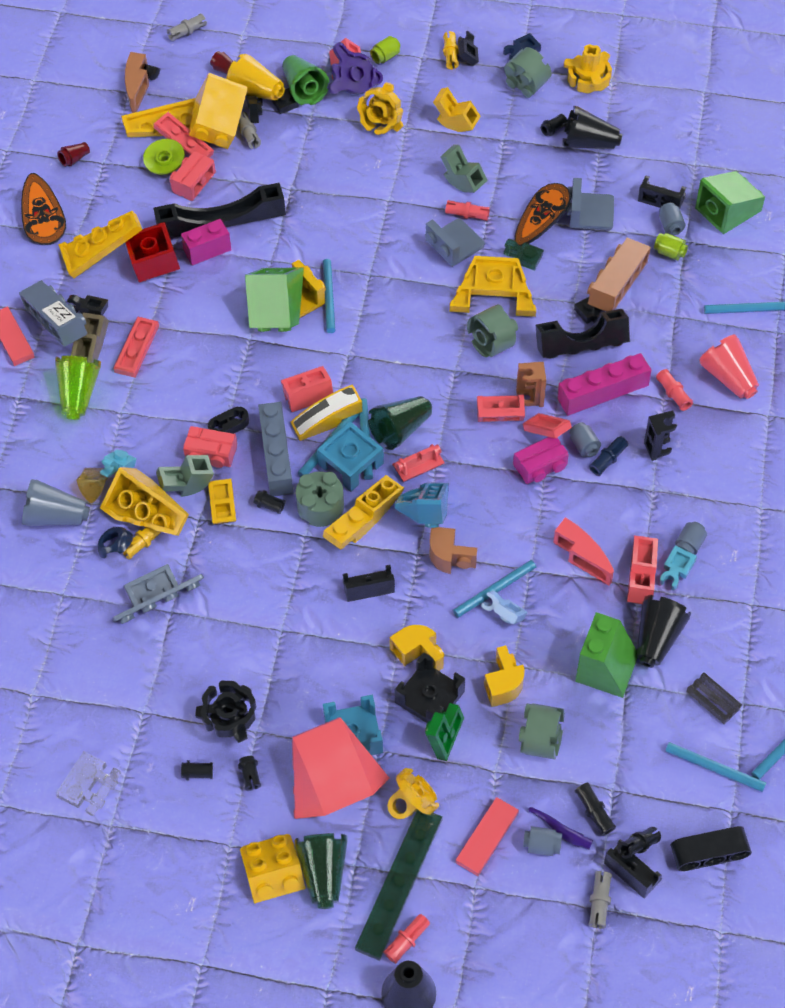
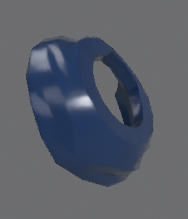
M113 527L105 531L97 544L98 553L101 558L105 559L106 554L111 552L123 553L133 540L132 533L123 527ZM117 537L112 545L104 546L106 541Z

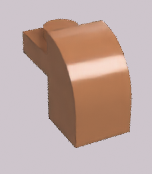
M431 528L429 554L431 562L437 569L451 574L452 566H458L462 569L476 568L477 548L456 546L455 529Z

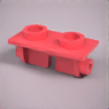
M431 444L429 448L404 459L400 458L399 461L392 465L402 481L405 482L441 466L445 462L440 456L441 449L439 445L434 446Z

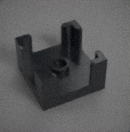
M423 652L416 662V672L405 686L404 682L401 681L395 688V703L428 723V721L432 720L435 712L443 714V712L447 711L449 703L456 704L465 692V678L456 672L453 679L449 678L435 669L434 659Z

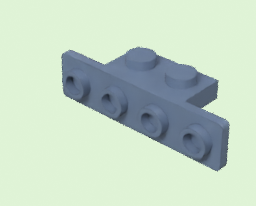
M166 564L123 586L133 607L114 616L112 619L114 623L120 620L121 624H124L134 619L133 613L139 610L146 613L157 607L156 602L162 599L168 602L178 597L177 592L184 588L189 592L199 587V581L204 577L200 574L178 585L169 565Z

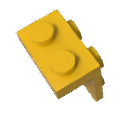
M300 260L292 263V267H303L304 269L300 307L301 318L325 304L326 288L324 283L313 275L309 266H305Z
M277 835L271 839L252 842L240 848L254 904L306 889L291 835Z

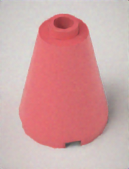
M735 334L722 339L720 345L716 348L712 346L699 359L701 366L740 399L744 397L749 399L758 392V381L741 342Z

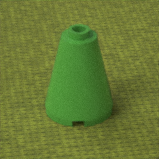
M296 55L288 56L283 61L282 69L291 95L300 105H314L324 98L328 92L327 86L329 83V78L324 70Z

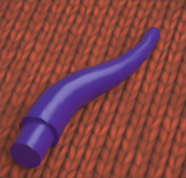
M533 807L528 808L529 812L539 816L552 829H555L557 833H562V839L577 847L581 846L588 850L590 849L593 842L592 839L568 828Z

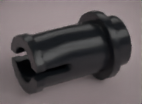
M559 114L551 120H544L540 127L542 133L545 136H552L555 131L566 126L567 118L564 114Z
M266 490L258 491L254 498V504L258 508L264 507L277 514H281L286 502L267 494Z
M254 756L240 758L238 769L242 771L245 790H253L251 780L255 789L260 788L261 783L256 767L258 761L255 760Z
M187 760V763L182 762L181 778H186V781H189V778L213 779V762L190 763V760Z

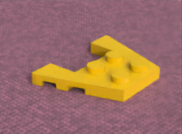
M474 256L464 275L461 286L458 287L454 299L450 302V312L469 313L471 295L517 297L516 316L536 317V306L533 304L530 290H528L526 278L518 258Z

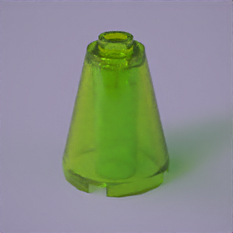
M61 356V359L56 357L55 367L62 414H65L67 419L80 420V416H85L101 369V361L94 359L93 363L87 361V357Z

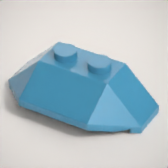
M424 483L420 485V488L412 489L400 495L395 503V509L415 522L425 524V527H439V524H443L447 516L449 483Z

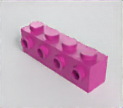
M641 353L634 356L630 355L618 362L608 363L596 370H589L577 377L563 380L559 383L557 399L566 415L569 416L649 386L652 370Z

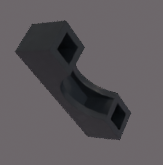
M623 309L601 312L597 322L590 329L581 333H571L564 330L558 321L535 325L537 349L543 358H555L562 354H577L584 350H599L601 347L610 345L620 346L623 343L630 342L629 317Z

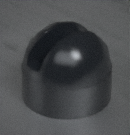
M148 64L144 66V70H147L148 79L155 80L158 78L161 68Z

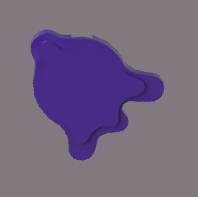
M341 42L333 46V51L339 59V64L335 63L330 66L333 81L329 84L328 91L331 94H337L340 91L356 95L363 94L373 86L382 83V73L375 66L373 67L368 56L349 51Z

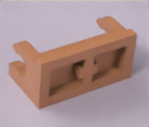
M544 362L518 363L517 395H529L531 397L529 400L524 399V406L539 405V407H544L546 389Z

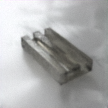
M705 672L686 691L723 724H726L742 707L739 701ZM699 688L701 691H703L711 701H713L715 704H718L723 710L727 712V714L725 715L720 709H718L713 703H711L705 696H703L696 689Z

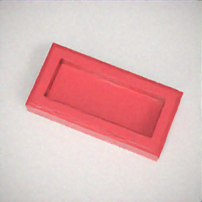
M540 413L523 423L524 431L555 439L572 428L570 420Z

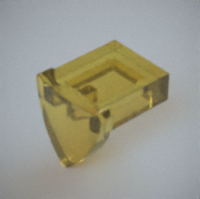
M84 468L81 476L77 478L79 490L89 503H94L105 487L108 477L100 474V471L104 468Z

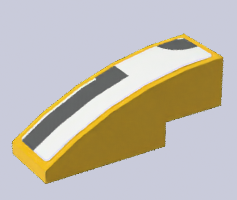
M352 384L314 403L290 422L299 441L337 427L342 419L361 413L362 400Z

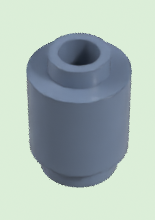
M666 203L661 206L659 218L665 233L671 235L680 234L686 224L679 207L674 203Z
M581 422L570 429V439L582 457H593L599 452L601 442L589 425Z
M698 522L686 523L675 542L676 546L696 555L707 537L705 527Z
M531 826L530 831H525L523 847H528V853L553 856V854L560 855L562 833H557L555 829Z

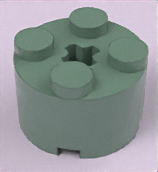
M526 47L524 50L521 49L504 66L507 76L506 83L510 88L514 89L516 87L522 91L525 97L530 98L551 77V68L548 63L545 65L542 62L544 57L539 52Z
M497 304L469 318L467 330L468 334H473L474 340L471 342L475 349L483 357H493L515 345L518 325L514 319L509 318L502 306Z
M313 472L300 477L296 487L299 516L308 521L310 525L324 527L331 525L342 515L344 511L343 486L335 473Z
M527 703L524 712V718L527 719L526 727L521 726L519 741L521 742L520 752L526 755L555 760L556 756H558L563 730H561L559 722H564V709Z

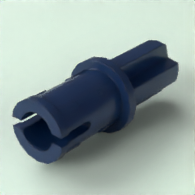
M622 436L617 437L607 448L601 450L600 456L589 465L590 470L595 475L601 476L611 463L617 461V457L628 446V441Z

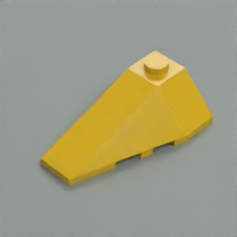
M119 467L100 506L101 510L115 520L144 526L179 536L189 516L157 483L137 468Z

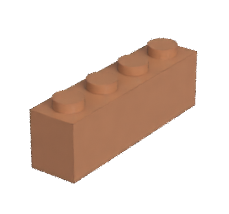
M628 237L622 245L619 244L614 256L608 258L605 269H601L596 281L590 283L587 294H589L588 304L604 311L615 310L646 266L651 247Z

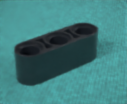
M742 826L683 837L670 844L677 869L683 872L741 860L752 854L744 827Z

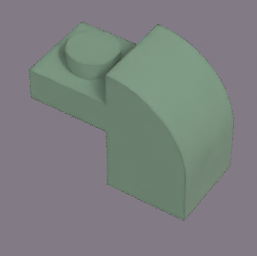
M460 145L451 146L440 156L447 169V172L444 173L445 178L460 191L475 193L488 181L480 163L467 162Z
M186 455L181 467H158L156 471L160 487L164 491H179L181 497L200 492L210 483L214 475L208 455Z

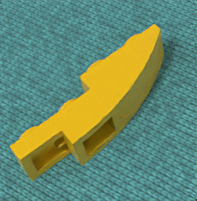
M385 475L356 499L355 506L323 531V537L340 550L351 541L356 543L385 515L401 495L404 487Z

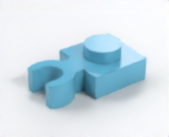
M674 546L664 564V569L667 571L661 575L660 585H663L665 580L671 579L673 581L671 590H676L679 576L686 579L696 562L697 555Z

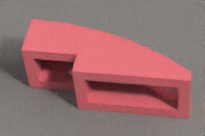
M565 517L555 530L553 543L570 552L568 562L610 585L614 569L607 556L590 535Z
M634 535L627 602L642 604L645 596L654 594L658 551L657 538Z

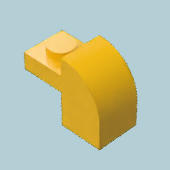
M448 87L441 88L433 101L440 112L437 120L448 129L457 132L471 131L481 117L471 101L458 103Z
M410 625L389 637L390 650L404 666L421 656L424 652L434 659L435 669L440 671L444 668L445 655L436 644V632L429 627Z
M506 645L496 649V661L499 671L485 674L484 687L491 707L513 701L519 696L523 688L524 665L516 666L513 653L509 654Z

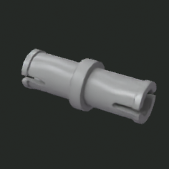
M200 13L189 20H182L181 24L167 29V34L171 33L168 35L169 39L175 41L184 35H191L194 30L207 25V21L202 22L206 18Z
M243 112V116L241 113L238 123L240 134L246 139L251 149H253L252 143L257 148L261 145V140L256 133V127L251 123L246 112Z
M601 871L595 872L593 894L590 895L589 900L592 905L588 924L593 928H597V924L599 929L606 928L607 907L611 904L609 891L612 874L604 871V875H601Z

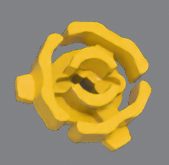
M588 44L584 46L582 56L577 55L573 59H565L563 67L568 69L567 81L570 87H576L577 77L574 75L576 73L579 75L577 82L578 92L591 93L607 88L612 75V67L608 62L610 54L605 51L601 52L600 47L597 45Z
M386 82L383 87L371 88L365 92L364 96L359 98L357 110L360 114V122L367 131L376 128L377 125L375 123L387 124L386 127L380 126L374 130L376 135L385 134L391 129L398 132L404 126L401 121L403 109L400 108L401 100L393 92V84ZM374 94L375 96L370 99L369 106H367L369 95Z

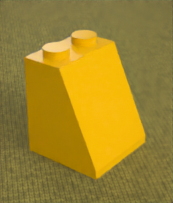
M208 73L194 101L189 136L228 149L236 135L248 87Z

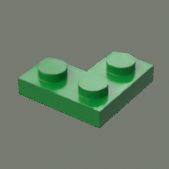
M449 703L446 712H443V714L435 712L432 720L428 721L425 734L439 760H448L463 723L464 716L459 705Z

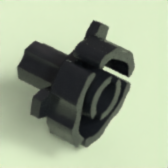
M222 680L219 682V690L222 694L217 697L213 704H210V701L217 696V690L215 686H209L202 695L203 705L196 707L195 716L202 720L207 731H212L215 728L218 737L234 736V739L240 743L248 739L246 730L250 728L256 719V701L249 687L245 685L240 686L235 681ZM245 701H248L251 708L249 709V711L247 710V705L245 704Z

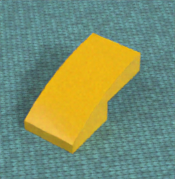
M232 479L210 481L208 486L212 523L236 522Z

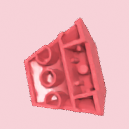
M340 717L292 737L295 819L326 816L374 795L390 779Z

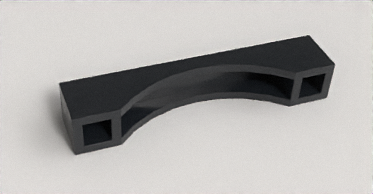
M280 182L259 186L243 198L217 207L192 208L175 203L153 207L156 225L165 222L170 238L180 237L184 232L218 219L222 220L225 227L286 215L285 200Z

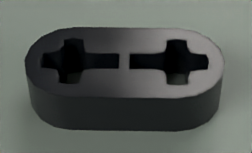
M238 406L231 408L210 419L208 429L234 434L248 426V411Z

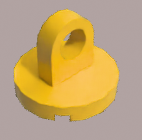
M404 768L396 776L400 789L388 800V811L396 819L408 818L417 810L431 815L439 807V803H435L437 795L429 783L420 775L415 777L411 774L413 770L409 768ZM399 798L406 802L407 808L404 813L399 812L396 808V802Z

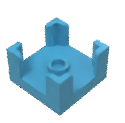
M352 422L347 423L317 449L318 465L325 471L328 469L327 463L342 474L343 485L351 492L359 485V474L374 462V469L377 470L384 464L383 447Z
M373 694L360 697L361 706L336 710L335 702L323 704L325 723L340 717L371 755L383 753V740L376 719Z

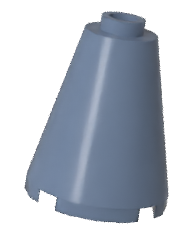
M37 479L30 480L26 494V505H24L22 515L23 525H81L83 520H88L90 507L86 506V501Z

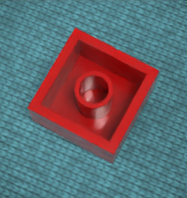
M165 222L144 228L125 242L138 282L180 269Z

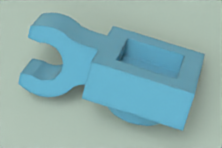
M117 449L104 457L102 464L105 468L100 471V474L110 477L118 471L119 467L133 468L137 458L128 455L126 451Z

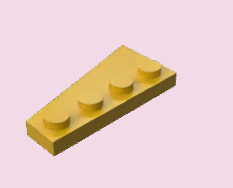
M195 98L121 116L127 137L163 136L153 126L167 112L190 130Z
M130 211L108 221L107 226L102 228L97 226L91 229L92 232L85 236L80 234L73 237L74 241L70 243L63 242L58 244L69 275L76 278L143 229L137 215Z

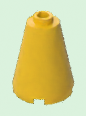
M246 53L240 54L238 56L240 59L237 62H232L226 79L247 86L246 96H256L257 98L274 101L283 96L285 91L284 83L251 55Z

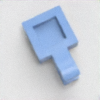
M495 591L487 592L486 595L493 602L492 605L487 601L481 604L483 609L487 611L494 610L508 624H516L525 619L527 611L509 599L504 600Z

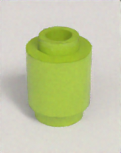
M388 36L373 46L370 50V55L375 63H385L400 53V43L396 38Z
M659 233L654 244V250H657L661 255L679 260L680 257L684 258L688 245H685L686 240L668 233Z

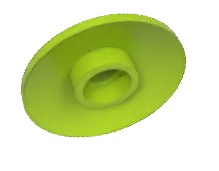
M160 139L151 143L143 155L145 167L150 172L158 175H165L176 171L185 158L182 145L172 139Z

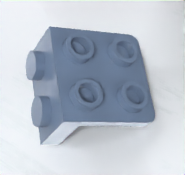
M573 178L572 187L568 186L571 194V204L567 209V216H570V228L611 230L614 221V196L610 194L581 193L582 178Z
M433 219L426 223V241L452 267L484 248L485 242L462 219H456L442 228Z

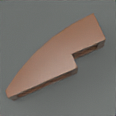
M130 52L125 68V86L132 113L137 112L149 87L147 70H144V66L147 64L146 54Z

